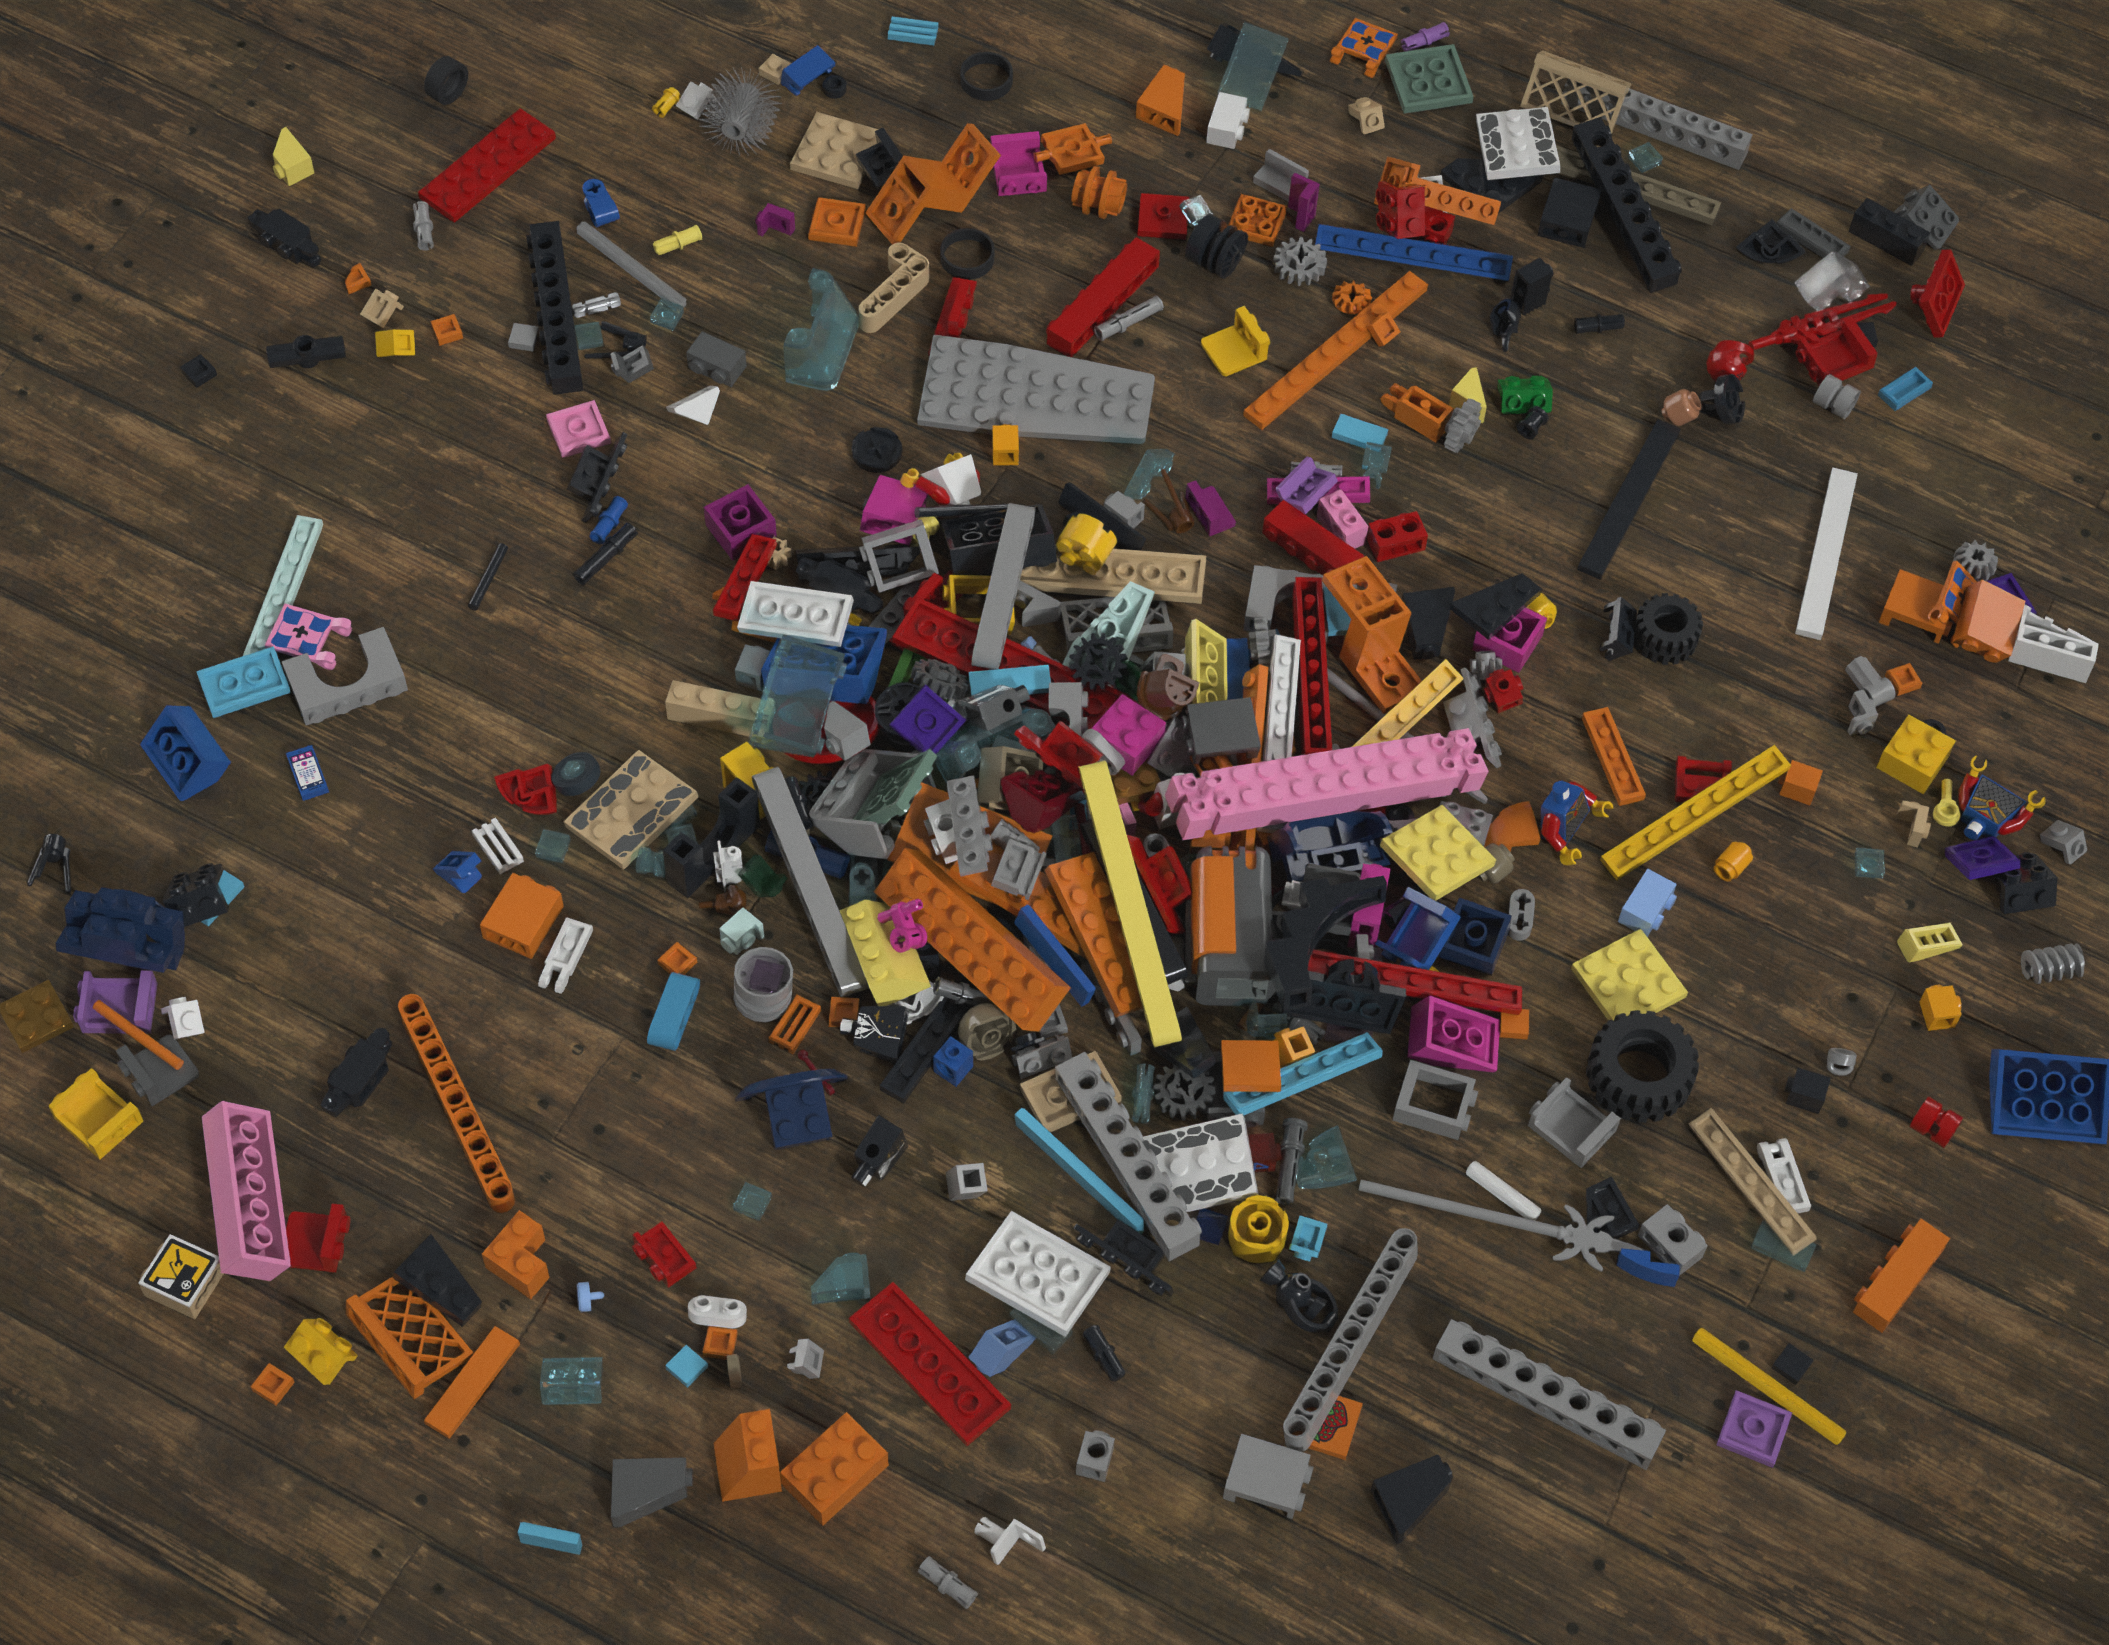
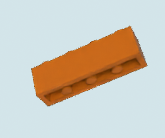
M1920 1219L1915 1227L1911 1224L1908 1225L1900 1237L1903 1243L1900 1247L1895 1244L1885 1257L1888 1263L1884 1268L1878 1265L1869 1278L1873 1283L1869 1288L1863 1286L1854 1298L1857 1305L1853 1313L1881 1333H1883L1950 1240L1948 1236L1923 1219Z

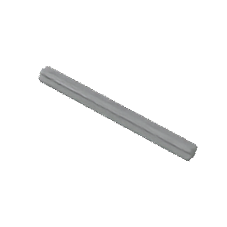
M583 221L577 226L578 235L673 308L680 311L686 306L685 297L587 222Z

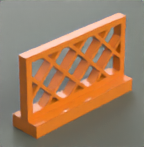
M392 1276L360 1297L355 1294L346 1300V1315L412 1398L416 1399L424 1394V1388L470 1360L474 1353L439 1310L419 1296H413L412 1291H409L408 1296L393 1294V1286L399 1282L393 1279ZM374 1298L386 1300L384 1311L371 1309L367 1302ZM390 1300L406 1302L405 1314L388 1312ZM411 1303L424 1305L427 1309L426 1317L410 1315ZM386 1318L403 1321L401 1332L388 1330L385 1327ZM407 1321L423 1323L422 1335L405 1333ZM428 1324L441 1326L444 1330L443 1338L426 1336ZM403 1340L420 1342L418 1353L405 1352L402 1348ZM424 1342L441 1345L439 1356L422 1354ZM445 1345L458 1347L462 1352L456 1358L443 1357ZM420 1361L438 1363L436 1371L425 1376L419 1369Z

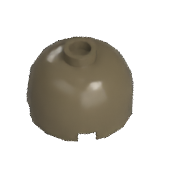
M989 1003L979 1004L966 1012L958 1028L960 1042L971 1049L973 1056L981 1061L1000 1055L1005 1051L1003 1046L1008 1040L1012 1042L1016 1033L1015 1022L996 1005Z

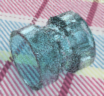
M641 846L636 861V873L645 875L650 872L656 877L664 878L666 871L663 850L653 852L651 848Z

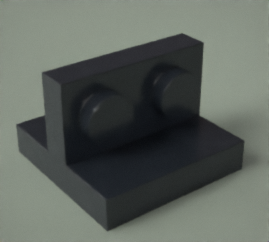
M883 127L875 131L877 144L856 153L858 163L878 193L903 157Z

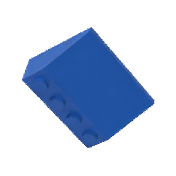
M847 625L841 647L777 638L761 669L766 694L867 704L875 688L887 629Z
M1991 1049L1989 1081L1992 1134L2107 1144L2109 1059Z

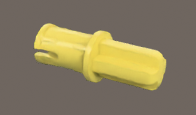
M694 225L680 232L673 231V235L655 241L653 248L658 255L678 248L682 250L683 246L702 240V234L699 227Z

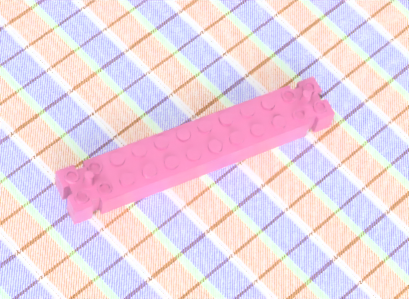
M1469 728L1449 731L1447 738L1441 736L1440 733L1202 771L1200 778H1195L1192 773L1172 776L1165 797L1171 812L1179 813L1176 825L1182 839L1187 840L1203 837L1206 830H1211L1213 835L1447 796L1451 795L1454 788H1458L1460 793L1480 790L1489 771L1481 754L1477 755L1474 753L1477 745Z

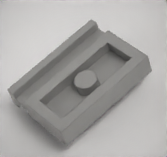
M1009 838L991 886L1016 896L1017 894L1023 895L1026 900H1029L1047 853H1038L1034 851L1035 848Z

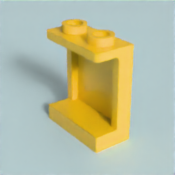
M93 1068L79 1075L75 1079L74 1084L66 1091L57 1094L49 1105L54 1119L99 1160L143 1122L138 1108L131 1102L127 1104L99 1078Z

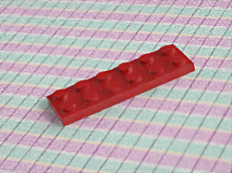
M520 108L418 191L419 199L428 203L429 206L455 223L555 140V131Z
M894 1282L849 1317V1323L966 1446L970 1445L1011 1410V1403Z

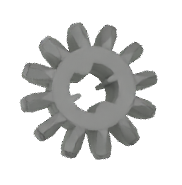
M1974 540L1971 544L1964 542L1961 547H1958L1954 553L1953 561H1958L1978 582L1980 580L1987 581L1989 577L1995 574L1998 557L1994 555V549L1986 548V542L1979 545Z

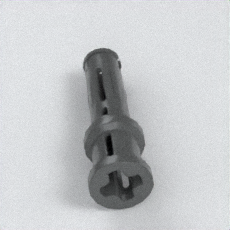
M1286 1118L1282 1122L1284 1135L1283 1141L1279 1143L1282 1159L1275 1201L1280 1205H1292L1294 1202L1299 1157L1305 1150L1303 1136L1304 1132L1308 1129V1124L1298 1118Z

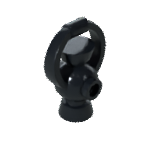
M1278 1258L1259 1281L1269 1286L1272 1284L1276 1286V1301L1279 1306L1285 1309L1286 1314L1296 1326L1311 1333L1329 1332L1338 1320L1337 1303L1332 1293L1322 1283L1310 1279L1304 1273L1292 1272L1286 1274L1284 1272L1285 1267ZM1312 1292H1313V1293L1317 1294L1318 1296H1317L1316 1298H1314V1297L1311 1296V1294H1312ZM1326 1304L1329 1313L1320 1324L1311 1322ZM1301 1307L1303 1309V1315L1300 1313L1298 1308Z

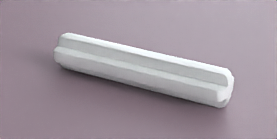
M1473 1161L1469 1165L1466 1175L1524 1218L1535 1221L1539 1217L1541 1208L1477 1161Z

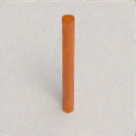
M97 1000L94 1003L93 1009L174 1069L179 1070L183 1066L184 1061L104 1002Z

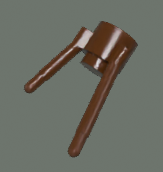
M1162 468L1161 474L1176 507L1170 511V518L1168 519L1149 500L1144 499L1143 503L1166 524L1169 531L1175 529L1176 533H1185L1194 526L1195 520L1190 513L1184 492H1179V500L1166 470Z

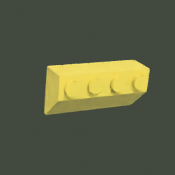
M1194 619L1191 621L1185 637L1184 654H1186V663L1189 664L1188 677L1200 683L1193 701L1189 704L1227 700V639L1199 620Z
M863 900L839 911L877 1005L888 1006L930 988V982L917 950L910 948V950L902 953L895 951L890 943V934L895 929L893 920L883 924L878 921V914L889 910L891 907L886 903ZM905 938L899 939L898 942L905 941Z

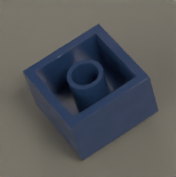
M1459 898L1454 912L1461 918L1441 949L1439 958L1492 976L1510 930L1512 915Z

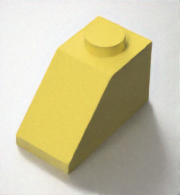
M284 127L280 132L273 153L275 162L273 170L279 179L283 178L288 186H291L314 174V169L309 154L287 127Z

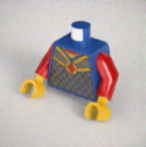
M1974 756L1970 763L1972 769L1970 773H1966L1958 790L1959 808L1963 811L1961 821L1967 825L1964 829V834L1971 840H1977L1981 834L1988 838L1992 836L1997 837L1999 834L2007 835L2020 831L2033 816V810L2035 808H2042L2045 805V797L2039 803H2033L2032 799L2038 792L2036 790L2032 791L2028 795L2029 803L2025 806L2027 801L1983 774L1979 778V772L1984 771L1987 767V760L1982 768H1976L1973 762L1977 756Z
M1561 780L1553 784L1552 791L1541 806V838L1547 840L1556 852L1560 851V861L1563 865H1576L1574 860L1581 859V852L1577 848L1568 849L1566 846L1589 813V807L1592 806L1594 816L1609 817L1605 814L1604 808L1613 809V804L1609 801L1596 800L1597 796L1577 782L1571 781L1567 783Z

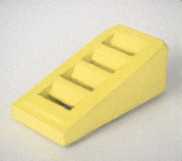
M1951 923L1905 929L1897 940L1907 962L1923 960L1959 949L1963 945ZM1941 933H1943L1947 942H1944Z

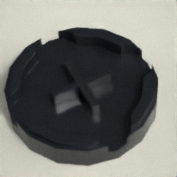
M872 427L866 432L864 430L861 431L853 439L851 447L853 460L859 468L873 473L886 472L896 467L901 460L903 452L902 443L896 433L882 427Z

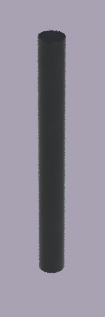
M1008 503L916 507L914 513L916 518L976 515L1006 510Z

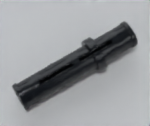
M625 523L616 534L605 539V544L586 560L581 567L573 572L572 575L575 577V580L579 584L585 585L614 556L620 555L624 551L623 548L638 535L636 528L630 523Z

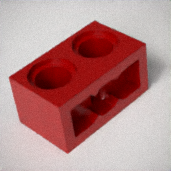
M1425 206V236L1409 238L1446 244L1453 232L1455 216Z
M1415 511L1401 513L1398 516L1387 519H1377L1369 523L1366 539L1376 562H1381L1424 551L1428 534L1418 512Z

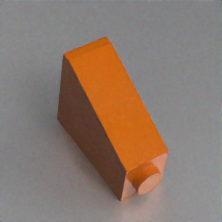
M1163 65L1138 99L1136 118L1178 136L1181 128L1185 73Z

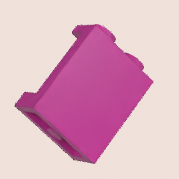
M1039 131L991 136L992 146L1001 155L993 166L998 196L1046 192L1047 174L1044 172L1042 161L1036 163L1033 158V153L1040 151Z
M880 475L863 510L860 531L873 535L917 521L918 518H916L914 513L915 508L926 507L928 494L916 488V485L912 488H907L901 484L900 480ZM913 535L895 541L910 545Z

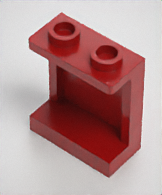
M1850 317L1843 320L1841 330L1821 337L1818 341L1808 343L1805 338L1799 339L1796 356L1798 361L1808 369L1812 381L1817 382L1820 386L1828 374L1843 381L1874 368L1877 351L1855 320Z

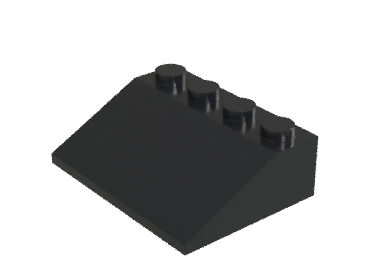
M1042 504L1030 505L1029 507H1035V517L1023 569L1030 566L1046 567L1051 563L1057 562L1054 533ZM1007 509L940 520L953 575L985 574L991 576Z

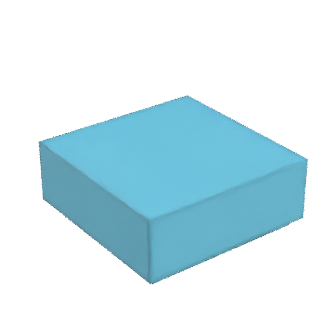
M685 1345L665 1366L667 1371L688 1388L708 1368V1363Z

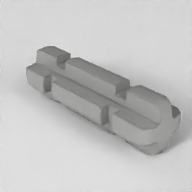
M613 292L607 294L608 297L602 295L588 299L583 304L582 302L572 304V312L575 318L585 316V313L591 315L608 310V307H611V309L619 307L621 300L618 293Z

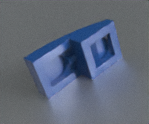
M1622 1248L1617 1258V1266L1642 1280L1675 1287L1679 1278V1264L1650 1262V1251Z

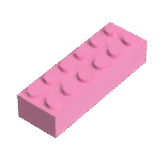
M221 1101L202 1116L220 1270L224 1274L271 1281L288 1269L291 1264L270 1111Z

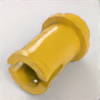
M673 87L665 89L663 96L652 106L653 112L656 115L661 112L659 117L664 118L673 105L678 103L681 97L679 91Z

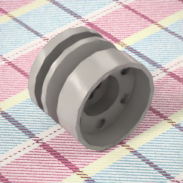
M758 947L741 955L735 964L734 1002L736 1008L744 1017L759 1022L776 1020L785 1013L791 1004L793 967L790 960L782 952L773 948Z

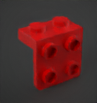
M1380 181L1376 189V200L1379 212L1376 214V223L1380 230L1397 239L1425 236V187L1416 185L1398 188L1385 181Z
M332 1203L329 1215L298 1211L290 1213L286 1226L290 1268L336 1273L339 1260H342L344 1254L343 1241L345 1233H348L350 1228V1216H347L344 1205Z

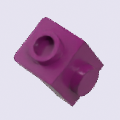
M768 203L763 211L758 212L755 219L758 235L763 237L768 228H772L791 236L795 230L794 213L786 208H780Z

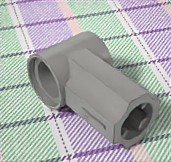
M1857 657L1847 665L1845 671L1859 690L1864 689L1868 698L1874 701L1875 707L1895 698V689L1891 681L1886 677L1881 678L1866 657Z

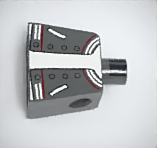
M1001 684L962 699L960 702L969 725L989 731L1022 713L1020 703L1029 700L1030 696L1024 685L1013 689Z

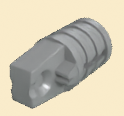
M1001 819L990 835L991 841L1004 850L1009 838L1035 848L1034 851L1036 852L1040 850V847L1025 836L1023 832L1018 831L1017 828L1012 827L1011 824L1006 823L1003 819Z

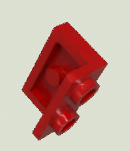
M663 1221L643 1235H640L638 1231L632 1234L634 1241L632 1249L641 1261L645 1259L649 1263V1271L657 1282L662 1280L668 1288L697 1268L695 1261Z

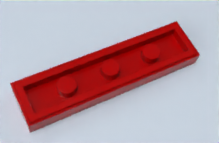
M751 534L713 608L714 616L739 621L750 582H759L777 546L776 539Z

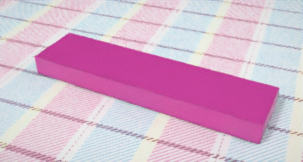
M1370 476L1336 477L1338 482L1323 496L1325 497L1342 489L1351 503H1370ZM1267 478V504H1279L1281 502L1276 492V487L1285 478Z

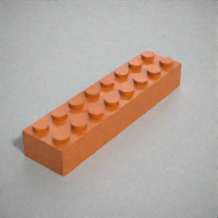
M904 848L874 891L890 907L899 902L907 903L920 899L923 903V908L912 912L911 915L914 923L921 924L925 928L927 942L1022 1030L1039 1032L1071 988L922 851Z

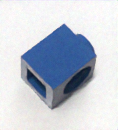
M950 1036L933 1056L934 1072L957 1087L973 1067V1051Z

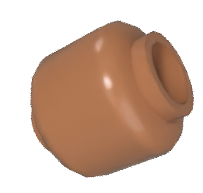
M1687 389L1679 390L1665 398L1664 408H1662L1663 417L1667 422L1671 421L1676 426H1682L1698 418L1699 410L1702 408L1701 401L1695 392H1690Z

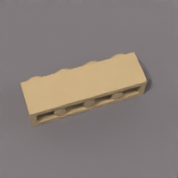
M672 681L665 701L668 720L771 741L774 732L773 723L777 714L775 701Z

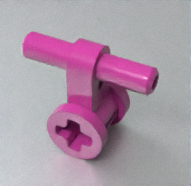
M920 899L907 903L899 902L892 905L889 910L878 914V921L882 924L893 920L895 929L890 934V943L897 952H906L910 948H922L927 942L925 928L921 924L914 923L911 915L912 912L923 908V903ZM913 934H919V936L912 937ZM905 938V941L898 942L899 939Z

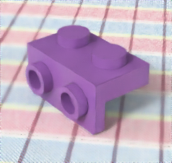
M1307 456L1276 487V492L1281 501L1284 499L1306 514L1338 480L1335 473L1316 468L1313 459Z

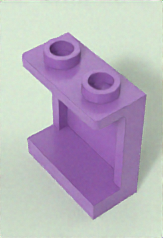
M84 971L83 981L78 983L79 1006L74 1008V1021L79 1024L82 1033H125L93 1009L94 1003L97 1000H101L143 1032L151 1034L158 985L153 971H141L140 978H94L91 971Z

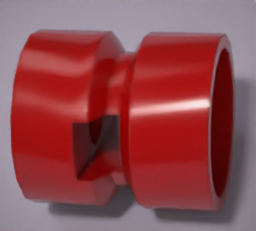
M1928 1096L1909 1127L1921 1135L1929 1134L1932 1142L1945 1148L1964 1117L1951 1109L1944 1111L1941 1103Z

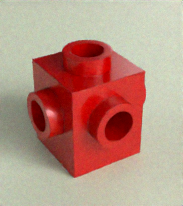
M1499 669L1489 674V678H1486V688H1483L1488 703L1493 702L1498 714L1523 704L1521 690H1524L1518 675L1514 676L1511 669L1506 671Z

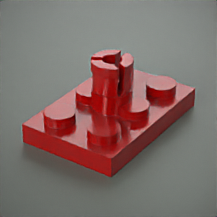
M1951 249L1941 251L1938 260L1934 263L1933 272L1927 279V285L1915 284L1911 288L1912 303L1914 305L1919 304L1920 309L1923 310L1927 326L1931 329L1934 338L1944 336L1965 287Z

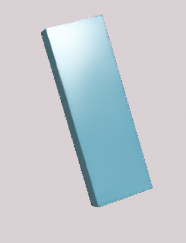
M1049 665L974 671L968 674L971 696L1001 684L1013 689L1024 685L1029 695L1049 693V683H1051Z

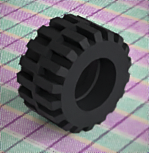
M1662 593L1661 597L1657 594L1652 596L1651 600H1645L1643 606L1639 608L1635 622V647L1637 650H1642L1641 655L1645 658L1651 657V661L1655 663L1662 661L1663 665H1667L1668 662H1672L1674 665L1678 664L1679 660L1684 662L1688 659L1689 655H1693L1697 648L1703 627L1701 612L1696 611L1697 606L1694 603L1689 604V599L1686 597L1681 599L1678 594L1669 596L1668 593ZM1667 625L1673 627L1678 632H1665L1658 626Z

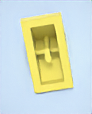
M1477 367L1471 368L1453 388L1449 406L1454 409L1456 407L1461 409L1463 403L1468 398H1471L1481 403L1482 408L1478 418L1481 420V423H1484L1487 407Z

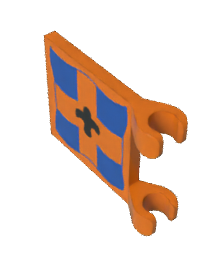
M1355 18L1337 46L1333 47L1330 62L1339 65L1344 53L1367 61V69L1364 75L1373 78L1379 65L1398 38V34Z
M1953 561L1939 600L1928 614V619L1932 624H1936L1937 619L1941 623H1945L1948 620V616L1957 624L1966 589L1977 582L1958 561ZM1953 635L1951 637V643L1955 648H1958L1959 644L1953 642Z

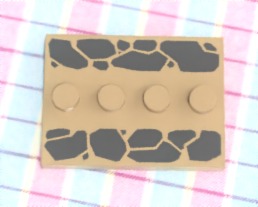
M638 750L563 822L568 830L624 870L698 798V793Z

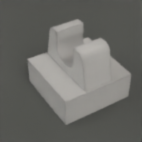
M809 1339L798 1340L797 1346L792 1347L789 1352L795 1356V1362L787 1364V1368L796 1374H804L809 1379L819 1378L824 1350Z

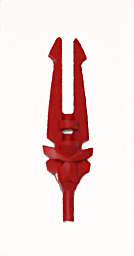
M1868 294L1864 300L1804 314V318L1801 320L1795 315L1791 317V320L1785 319L1780 322V327L1772 332L1771 335L1749 341V346L1753 350H1757L1772 344L1794 343L1798 345L1799 339L1802 338L1810 342L1818 341L1819 337L1816 334L1824 336L1840 330L1845 319L1852 317L1857 323L1877 313L1887 314L1896 306L1897 302L1893 301L1838 319L1837 315L1888 298V294ZM1829 318L1830 322L1825 323L1824 320ZM1814 323V327L1809 328V324Z

